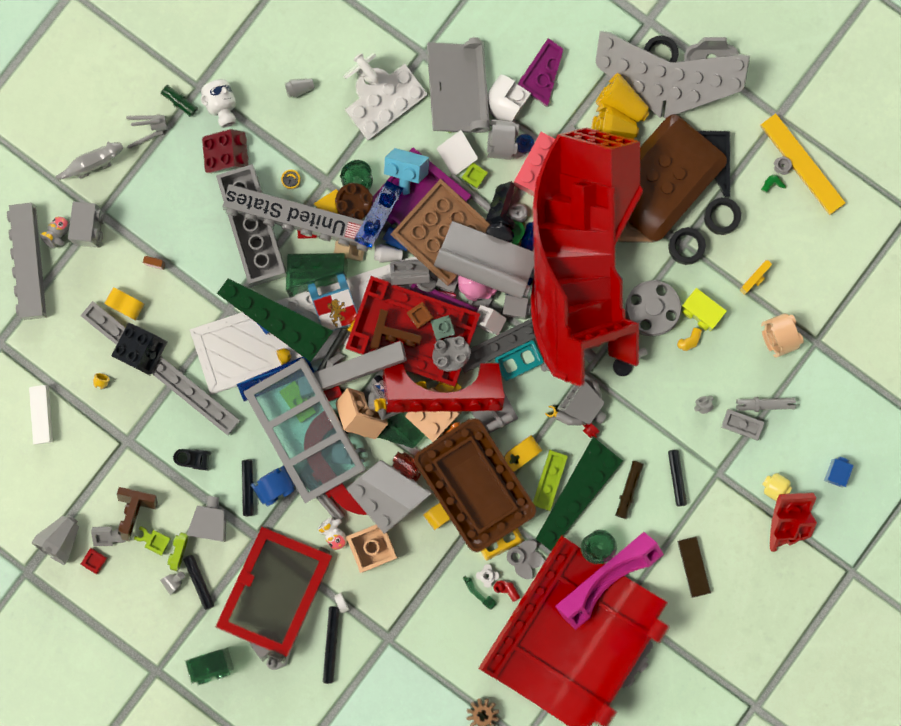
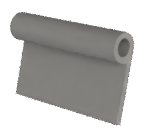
M452 221L434 266L522 299V296L527 297L530 289L527 283L534 267V252Z

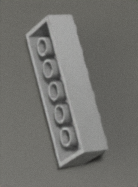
M253 164L216 175L223 201L229 184L262 193ZM228 214L248 284L253 287L286 277L287 272L273 226L266 225L262 220L258 219L256 221L247 220L244 218V215L237 214V216H232Z

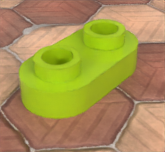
M180 532L174 538V553L169 555L167 565H170V570L178 572L189 538L186 533Z

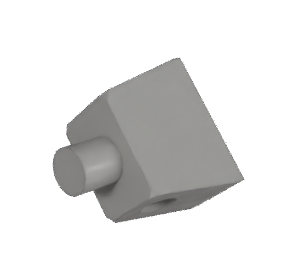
M208 496L206 507H196L187 536L226 542V510L218 509L219 497Z

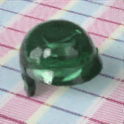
M352 160L341 170L340 178L343 186L348 183H358L365 186L368 190L372 187V171L365 161Z
M605 530L593 531L581 543L583 557L593 564H604L610 561L617 552L615 538Z

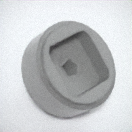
M514 204L509 208L508 216L513 221L522 223L527 219V208L522 204Z

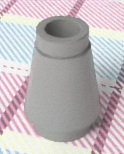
M312 78L292 79L285 83L288 97L296 98L313 90L314 84Z

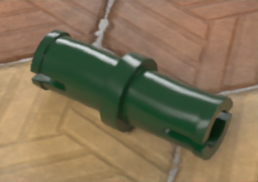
M168 84L162 89L161 95L171 101L175 108H180L189 117L195 114L198 108L186 100L183 94L177 93Z

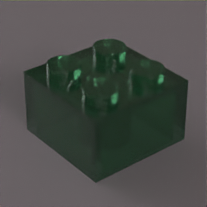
M228 647L185 660L191 684L197 682L198 686L212 681L211 677L216 676V680L230 675V671L234 670Z

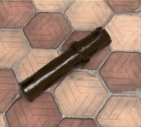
M632 461L623 493L619 496L620 502L615 514L619 518L627 520L631 503H634L633 497L644 466L643 463Z

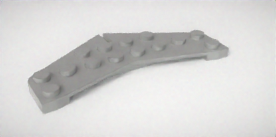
M600 31L596 55V65L610 78L616 73L622 75L647 104L649 109L660 118L663 113L664 101H667L664 118H667L669 115H675L742 91L746 84L750 55L736 54L724 57L670 62L606 31Z

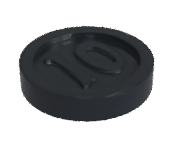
M616 359L613 363V371L618 376H626L632 370L631 364Z

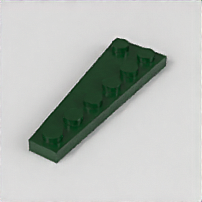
M229 278L216 293L309 362L314 359L333 333L332 330Z
M594 437L588 444L536 537V540L550 551L623 462L622 459Z

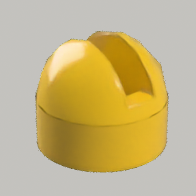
M286 348L276 350L281 365L291 360L290 350Z
M96 373L93 385L95 388L98 386L102 390L107 387L110 378L103 373Z

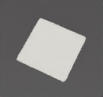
M461 130L437 147L451 174L455 176L478 159Z

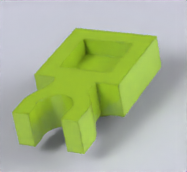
M140 526L139 530L144 532V536L142 538L135 536L134 540L146 542L145 548L163 556L171 538L156 530H153L150 534L145 527Z

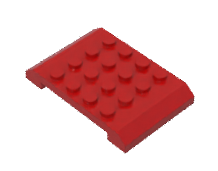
M371 276L345 349L360 355L375 351L370 347L380 309L388 311L386 327L422 336L420 346L409 347L401 341L407 361L399 364H403L406 371L455 387L461 368L455 371H444L434 364L432 355L435 348L434 344L437 341L431 321L417 329L407 312L423 302L433 316L432 320L449 315L455 332L453 337H463L468 345H470L480 313L463 307H457L397 285H391L388 281ZM450 335V336H447V337H444V338H441L440 340H444V339H446V338H450L451 335ZM382 336L379 349L395 342L387 341Z

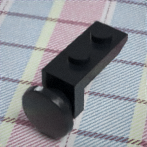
M512 181L497 186L486 221L490 224L486 229V234L509 243L514 239L512 229L515 226V222L506 215L514 194V183Z

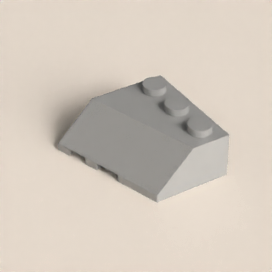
M382 460L347 488L348 492L384 534L432 494L429 490L418 486V483L412 479L409 480L401 475V472Z

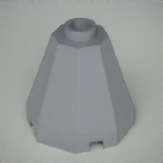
M70 515L67 517L62 516L37 534L32 544L44 554L50 555V558L65 565L70 557L78 532V521Z

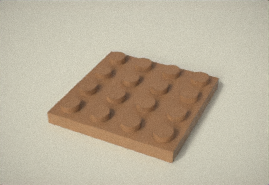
M440 179L396 227L391 235L448 286L457 275L435 267L434 264L452 221L485 234L490 224Z

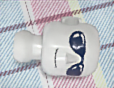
M218 79L205 84L201 89L202 104L206 105L211 115H218V123L222 128L235 124L236 118L231 113V110L236 106V101L229 83L226 80Z

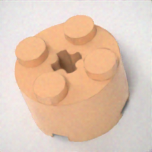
M784 313L763 321L761 327L765 326V330L762 331L764 342L769 351L773 350L776 353L773 355L776 358L798 350L800 344L804 342L801 333H798L796 329V320L793 315L788 316Z

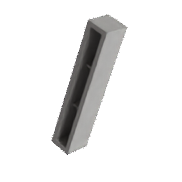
M33 203L9 205V211H7V219L11 223L9 239L13 244L10 254L15 267H12L13 277L16 278L14 294L15 297H18L16 314L23 320L47 318L36 206Z

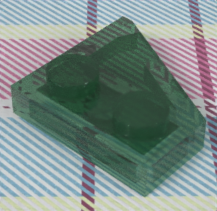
M404 412L388 418V425L377 438L415 448L425 437V434L405 417L406 414Z

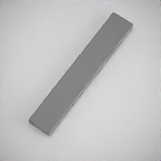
M399 341L314 372L313 374L324 391L407 361L404 346ZM306 376L297 379L301 397L305 398L315 394Z

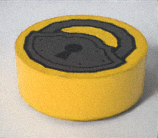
M287 170L281 176V182L287 189H295L300 185L301 179L295 170Z

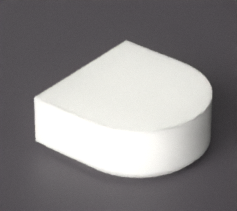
M342 592L335 595L334 598L341 613L349 611L350 609Z

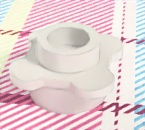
M486 564L481 572L476 573V578L481 580L484 586L488 588L494 580L499 578V573L494 572L491 569V565Z

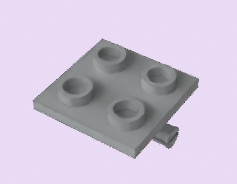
M505 392L502 411H471L474 418L480 420L489 434L518 419Z

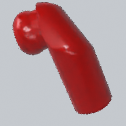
M500 580L493 586L496 593L508 594L512 602L521 598L512 582Z

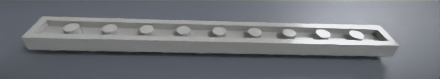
M93 301L81 314L82 318L117 345L125 330L121 323ZM160 356L151 374L229 436L240 420Z

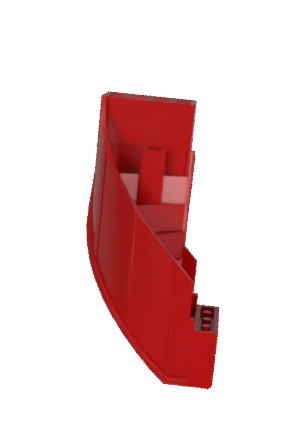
M587 127L557 134L536 178L533 200L534 278L531 291L533 330L544 362L553 377L579 387L584 385V349L601 346L602 343L608 342V355L610 357L634 366L639 365V323L625 319L623 281L616 271V243L643 193L640 186V141Z

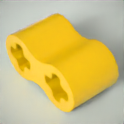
M115 287L112 288L104 303L135 321L145 305Z

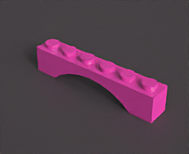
M645 532L640 534L556 605L561 616L576 630L590 618L597 600L612 583L630 572L650 567L664 555L659 545Z

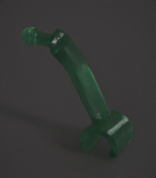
M464 576L463 580L469 591L490 610L493 609L497 602L491 596L483 597L474 587L472 579Z

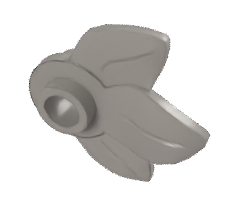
M532 540L523 541L519 547H513L507 553V561L515 567L517 575L524 579H532V568L540 567L545 562L544 558L538 552H535L537 542ZM514 553H519V560L513 559Z

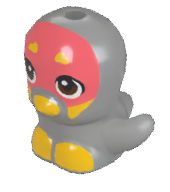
M64 217L54 218L48 225V230L40 234L42 241L51 248H57V244L64 245V241L60 238L69 232V221Z

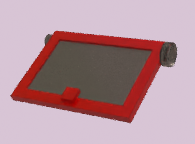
M261 527L215 628L269 650L267 653L269 658L284 664L332 559V555H329L330 551L323 547L317 550Z

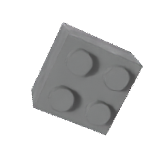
M73 201L68 240L75 245L98 248L99 243L102 242L103 232H101V224L105 222V213L97 204Z

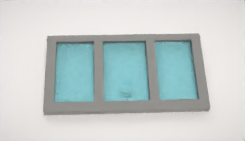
M301 358L294 364L244 391L246 398L305 504L366 470L305 358Z

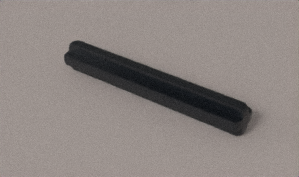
M330 606L328 613L323 683L332 684L334 680L340 610L336 606Z

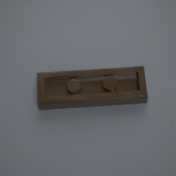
M697 536L677 541L691 598L710 594Z

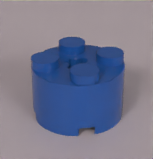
M284 465L280 467L281 471L277 468L261 477L257 481L258 484L256 482L251 484L262 505L266 504L268 507L275 503L281 494L285 497L294 492L295 485Z

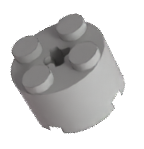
M491 120L490 126H492V131H489L487 152L489 154L487 157L511 160L517 154L518 143L514 142L519 133V124H515L512 121Z

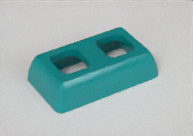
M529 341L496 357L495 362L499 363L500 372L504 380L508 381L543 364V359L534 341ZM529 350L534 357V361L524 364L521 354ZM509 359H513L517 365V369L511 373L506 371L503 364Z

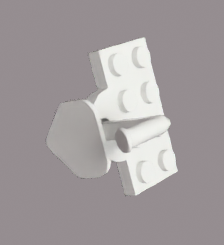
M362 53L357 55L353 60L357 64L343 76L347 79L355 72L359 75L356 81V93L359 99L348 106L345 111L366 140L372 138L427 95L406 64L400 66L390 75L380 68H371L368 62L376 57L375 53L367 58H364Z

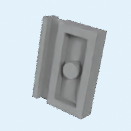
M419 260L390 262L391 285L430 283L429 269Z

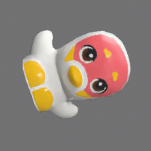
M330 517L320 524L318 531L320 534L325 535V540L332 549L338 550L346 545L347 538L346 534L337 527L342 523V520H334Z

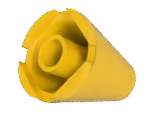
M616 73L608 81L610 83L607 87H604L599 94L596 104L598 106L603 104L609 105L638 123L640 120L643 122L649 115V107L622 75Z

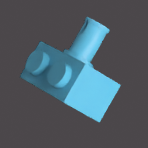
M394 148L385 157L384 174L399 178L398 192L400 194L402 190L403 195L410 194L411 182L419 184L428 175L429 157Z

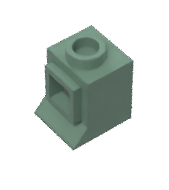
M449 315L431 320L436 341L450 335L451 337L455 336Z

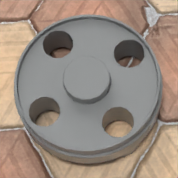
M656 280L642 282L627 297L625 303L626 318L639 323V334L663 335L669 332L680 318V298L676 291L664 282ZM663 287L666 290V294L664 296L658 295L656 288ZM632 296L640 298L641 302L639 305L632 304ZM667 312L675 314L674 321L667 320ZM647 321L650 324V329L643 330L640 327V323Z

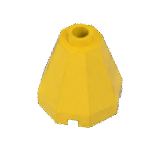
M603 104L597 108L596 112H599V114L593 117L591 129L633 140L637 138L639 127H637L634 120L609 105Z

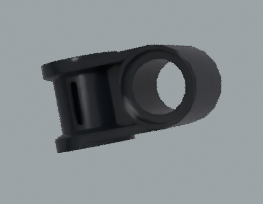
M178 449L173 455V460L182 467L209 471V455L212 452ZM185 452L188 459L186 462L180 463L178 455Z

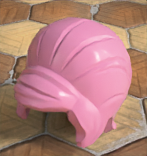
M458 276L459 290L469 300L489 299L497 291L496 289Z

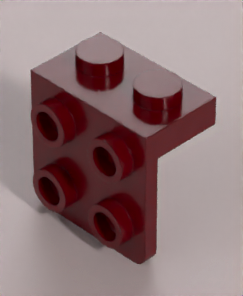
M228 129L206 135L202 138L206 173L248 166L247 138L244 131Z

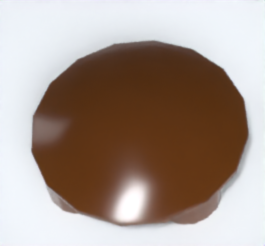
M348 183L337 192L335 206L340 215L362 220L371 211L373 196L365 186L358 183Z

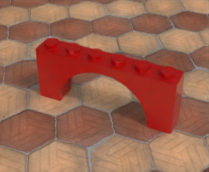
M480 363L478 377L470 386L449 393L434 392L417 385L409 378L403 364H396L383 370L386 412L503 410L505 397L499 363Z

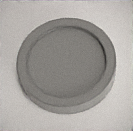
M429 276L430 283H417V286L422 291L431 292L436 287V281L433 277Z

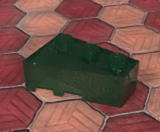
M345 253L288 254L286 292L289 298L305 291L309 292L308 285L315 283L316 288L338 283L337 275L344 274L347 280L348 261Z

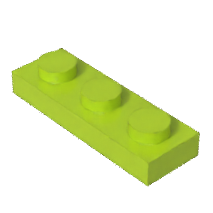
M549 450L533 499L535 507L548 511L551 510L568 457L567 455Z

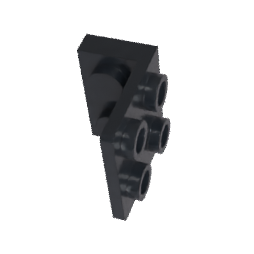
M128 323L111 356L150 376L168 342L151 332Z

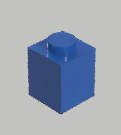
M843 457L832 459L824 481L841 488L846 487L854 465L849 464L850 460Z

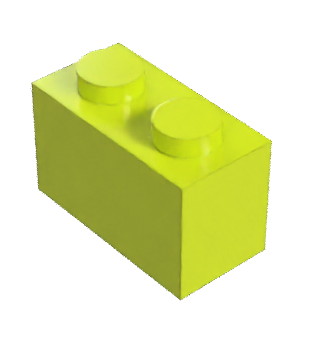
M698 288L691 293L681 306L682 313L687 318H694L698 321L697 325L705 331L707 329L711 331L727 312Z

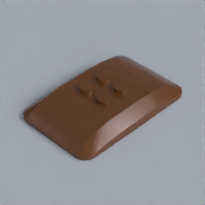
M669 115L640 147V186L643 193L628 222L649 240L654 242L660 241L725 167L727 159L724 153L680 116Z
M476 418L463 422L418 451L414 457L415 465L471 551L480 552L532 519L536 514L534 503L483 424Z

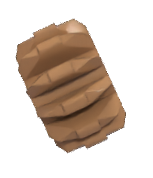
M479 698L478 706L471 702L474 710L467 709V712L473 715L466 717L468 721L474 719L470 726H475L476 724L478 726H487L488 724L495 726L491 721H499L498 717L493 716L498 714L499 710L492 711L496 704L492 703L490 706H487L489 703L487 698L484 704H482L481 698ZM481 710H485L486 715H488L487 719L484 717V720H480V716L477 715L480 711L481 713Z

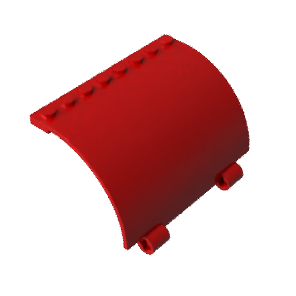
M561 536L478 669L527 698L567 726H592L594 721L601 726H609L617 714V711L609 705L650 639L660 644L670 626L658 619L668 602L623 576L602 593L592 610L590 618L575 630L561 616L556 605L597 572L605 563Z

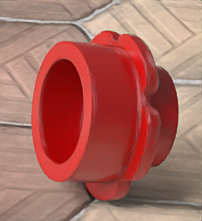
M592 423L583 424L585 427L583 432L590 438L593 436L597 438L600 431Z

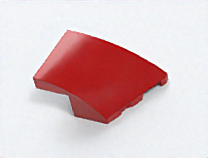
M814 493L778 495L770 531L771 552L777 551L776 548L784 544L790 546L812 536L817 524L811 514L816 501Z

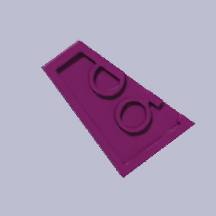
M549 38L545 41L517 83L530 92L531 97L546 107L549 105L554 80L563 53V48Z

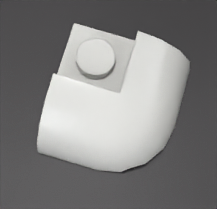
M499 75L487 94L489 113L497 120L514 122L531 93L516 84L513 79L505 75Z

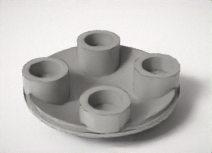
M461 336L438 340L434 344L435 348L432 358L434 364L441 370H458L470 358V347Z

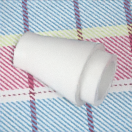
M380 244V246L376 245L374 260L379 261V263L401 261L403 250Z

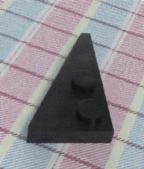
M697 131L726 156L727 163L715 177V180L724 198H730V131Z

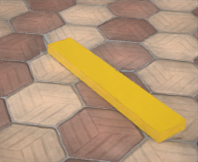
M776 113L760 125L781 154L790 159L792 168L829 215L845 204L842 197Z

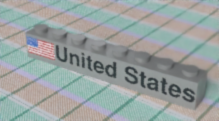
M230 184L228 185L223 203V210L226 211V214L237 216V214L244 215V218L250 221L262 220L264 224L269 226L277 224L287 231L299 230L305 236H312L314 234L320 236L319 239L324 241L336 240L339 245L349 247V244L357 246L356 249L365 252L368 249L372 250L378 229L377 224Z

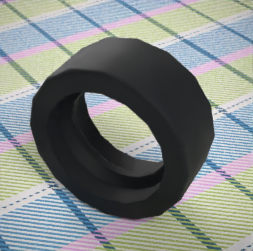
M655 36L645 44L644 50L648 52L657 44L666 45L671 51L670 62H677L679 50L671 38Z
M721 197L714 199L709 203L704 212L706 227L717 235L731 233L738 227L741 221L740 207L729 198ZM724 205L732 210L734 218L729 226L719 227L713 223L711 214L717 206Z
M681 228L673 234L669 241V254L679 264H694L699 261L705 252V239L694 228ZM689 235L696 239L698 250L695 255L683 257L677 252L676 242L682 236Z

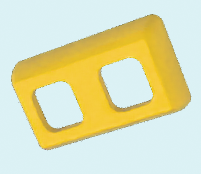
M519 529L513 530L515 539L509 543H506L501 538L496 541L498 544L497 549L491 552L487 548L482 550L481 553L484 559L488 561L521 544L524 539Z

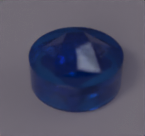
M529 134L518 136L515 143H518L517 150L520 153L530 152L534 145L532 136Z

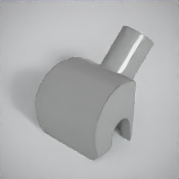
M178 572L160 580L169 595H172L181 587V580L185 577V574Z

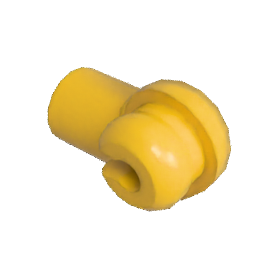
M693 327L689 338L678 341V348L683 351L695 348L698 345L702 330Z

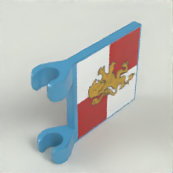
M344 274L337 275L340 289L322 295L318 294L315 283L308 285L320 324L332 331L351 325L357 316Z

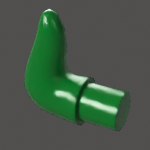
M770 175L765 180L761 191L768 193L774 184L780 188H786V185L777 175Z

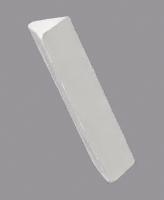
M49 386L29 387L33 444L53 443Z

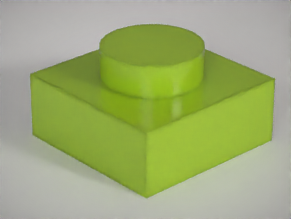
M472 163L461 179L478 189L488 172Z

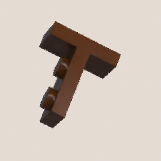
M380 309L370 346L371 349H379L382 336L390 342L396 343L399 340L409 347L420 346L422 336L386 327L388 311Z
M119 487L117 491L118 501L127 504L124 509L126 516L124 521L120 522L118 532H120L122 540L130 541L140 506L156 509L157 497L156 495Z

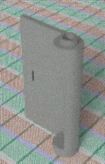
M477 37L469 38L464 44L428 42L427 56L433 131L459 132L461 130L462 132L469 133L489 131L484 42Z

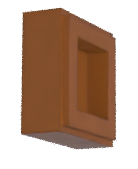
M144 256L143 263L146 266L165 269L166 263L163 260Z
M423 302L407 312L417 329L433 319V316Z

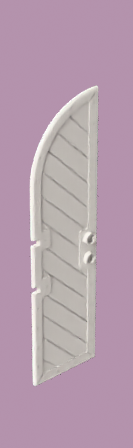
M414 256L401 261L418 259ZM390 264L346 278L357 313L371 276L391 283ZM429 270V276L433 277L437 283L438 277ZM337 281L318 287L317 291L319 295L340 289V285ZM402 284L397 286L410 290L412 284ZM309 291L275 301L320 324ZM238 313L189 329L211 395L276 374L297 362V359L304 358L273 334L269 333L266 335L260 326L244 313ZM341 328L333 330V333L311 362L326 356ZM350 332L347 333L341 345L344 344L346 347ZM286 348L290 350L292 358L289 362L281 365L276 350Z

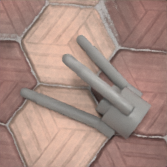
M159 114L127 116V120H147L133 122L131 126L150 125L152 131L156 130V132L133 142L127 147L130 149L155 136L163 135V130H167L165 116Z

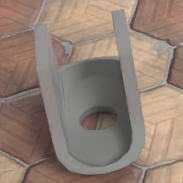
M704 37L697 44L691 45L686 49L684 60L706 59V56L709 54H713L716 57L736 55L738 51L733 45L727 44L726 37Z

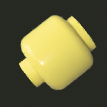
M779 473L773 474L772 477L768 475L762 484L765 486L764 494L777 501L779 494H790L792 490L791 481Z

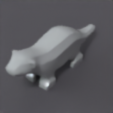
M107 142L106 146L78 156L67 169L56 175V179L61 180L72 176H78L79 179L89 176V172L100 167L103 169L110 167V161L123 150V145L120 142Z

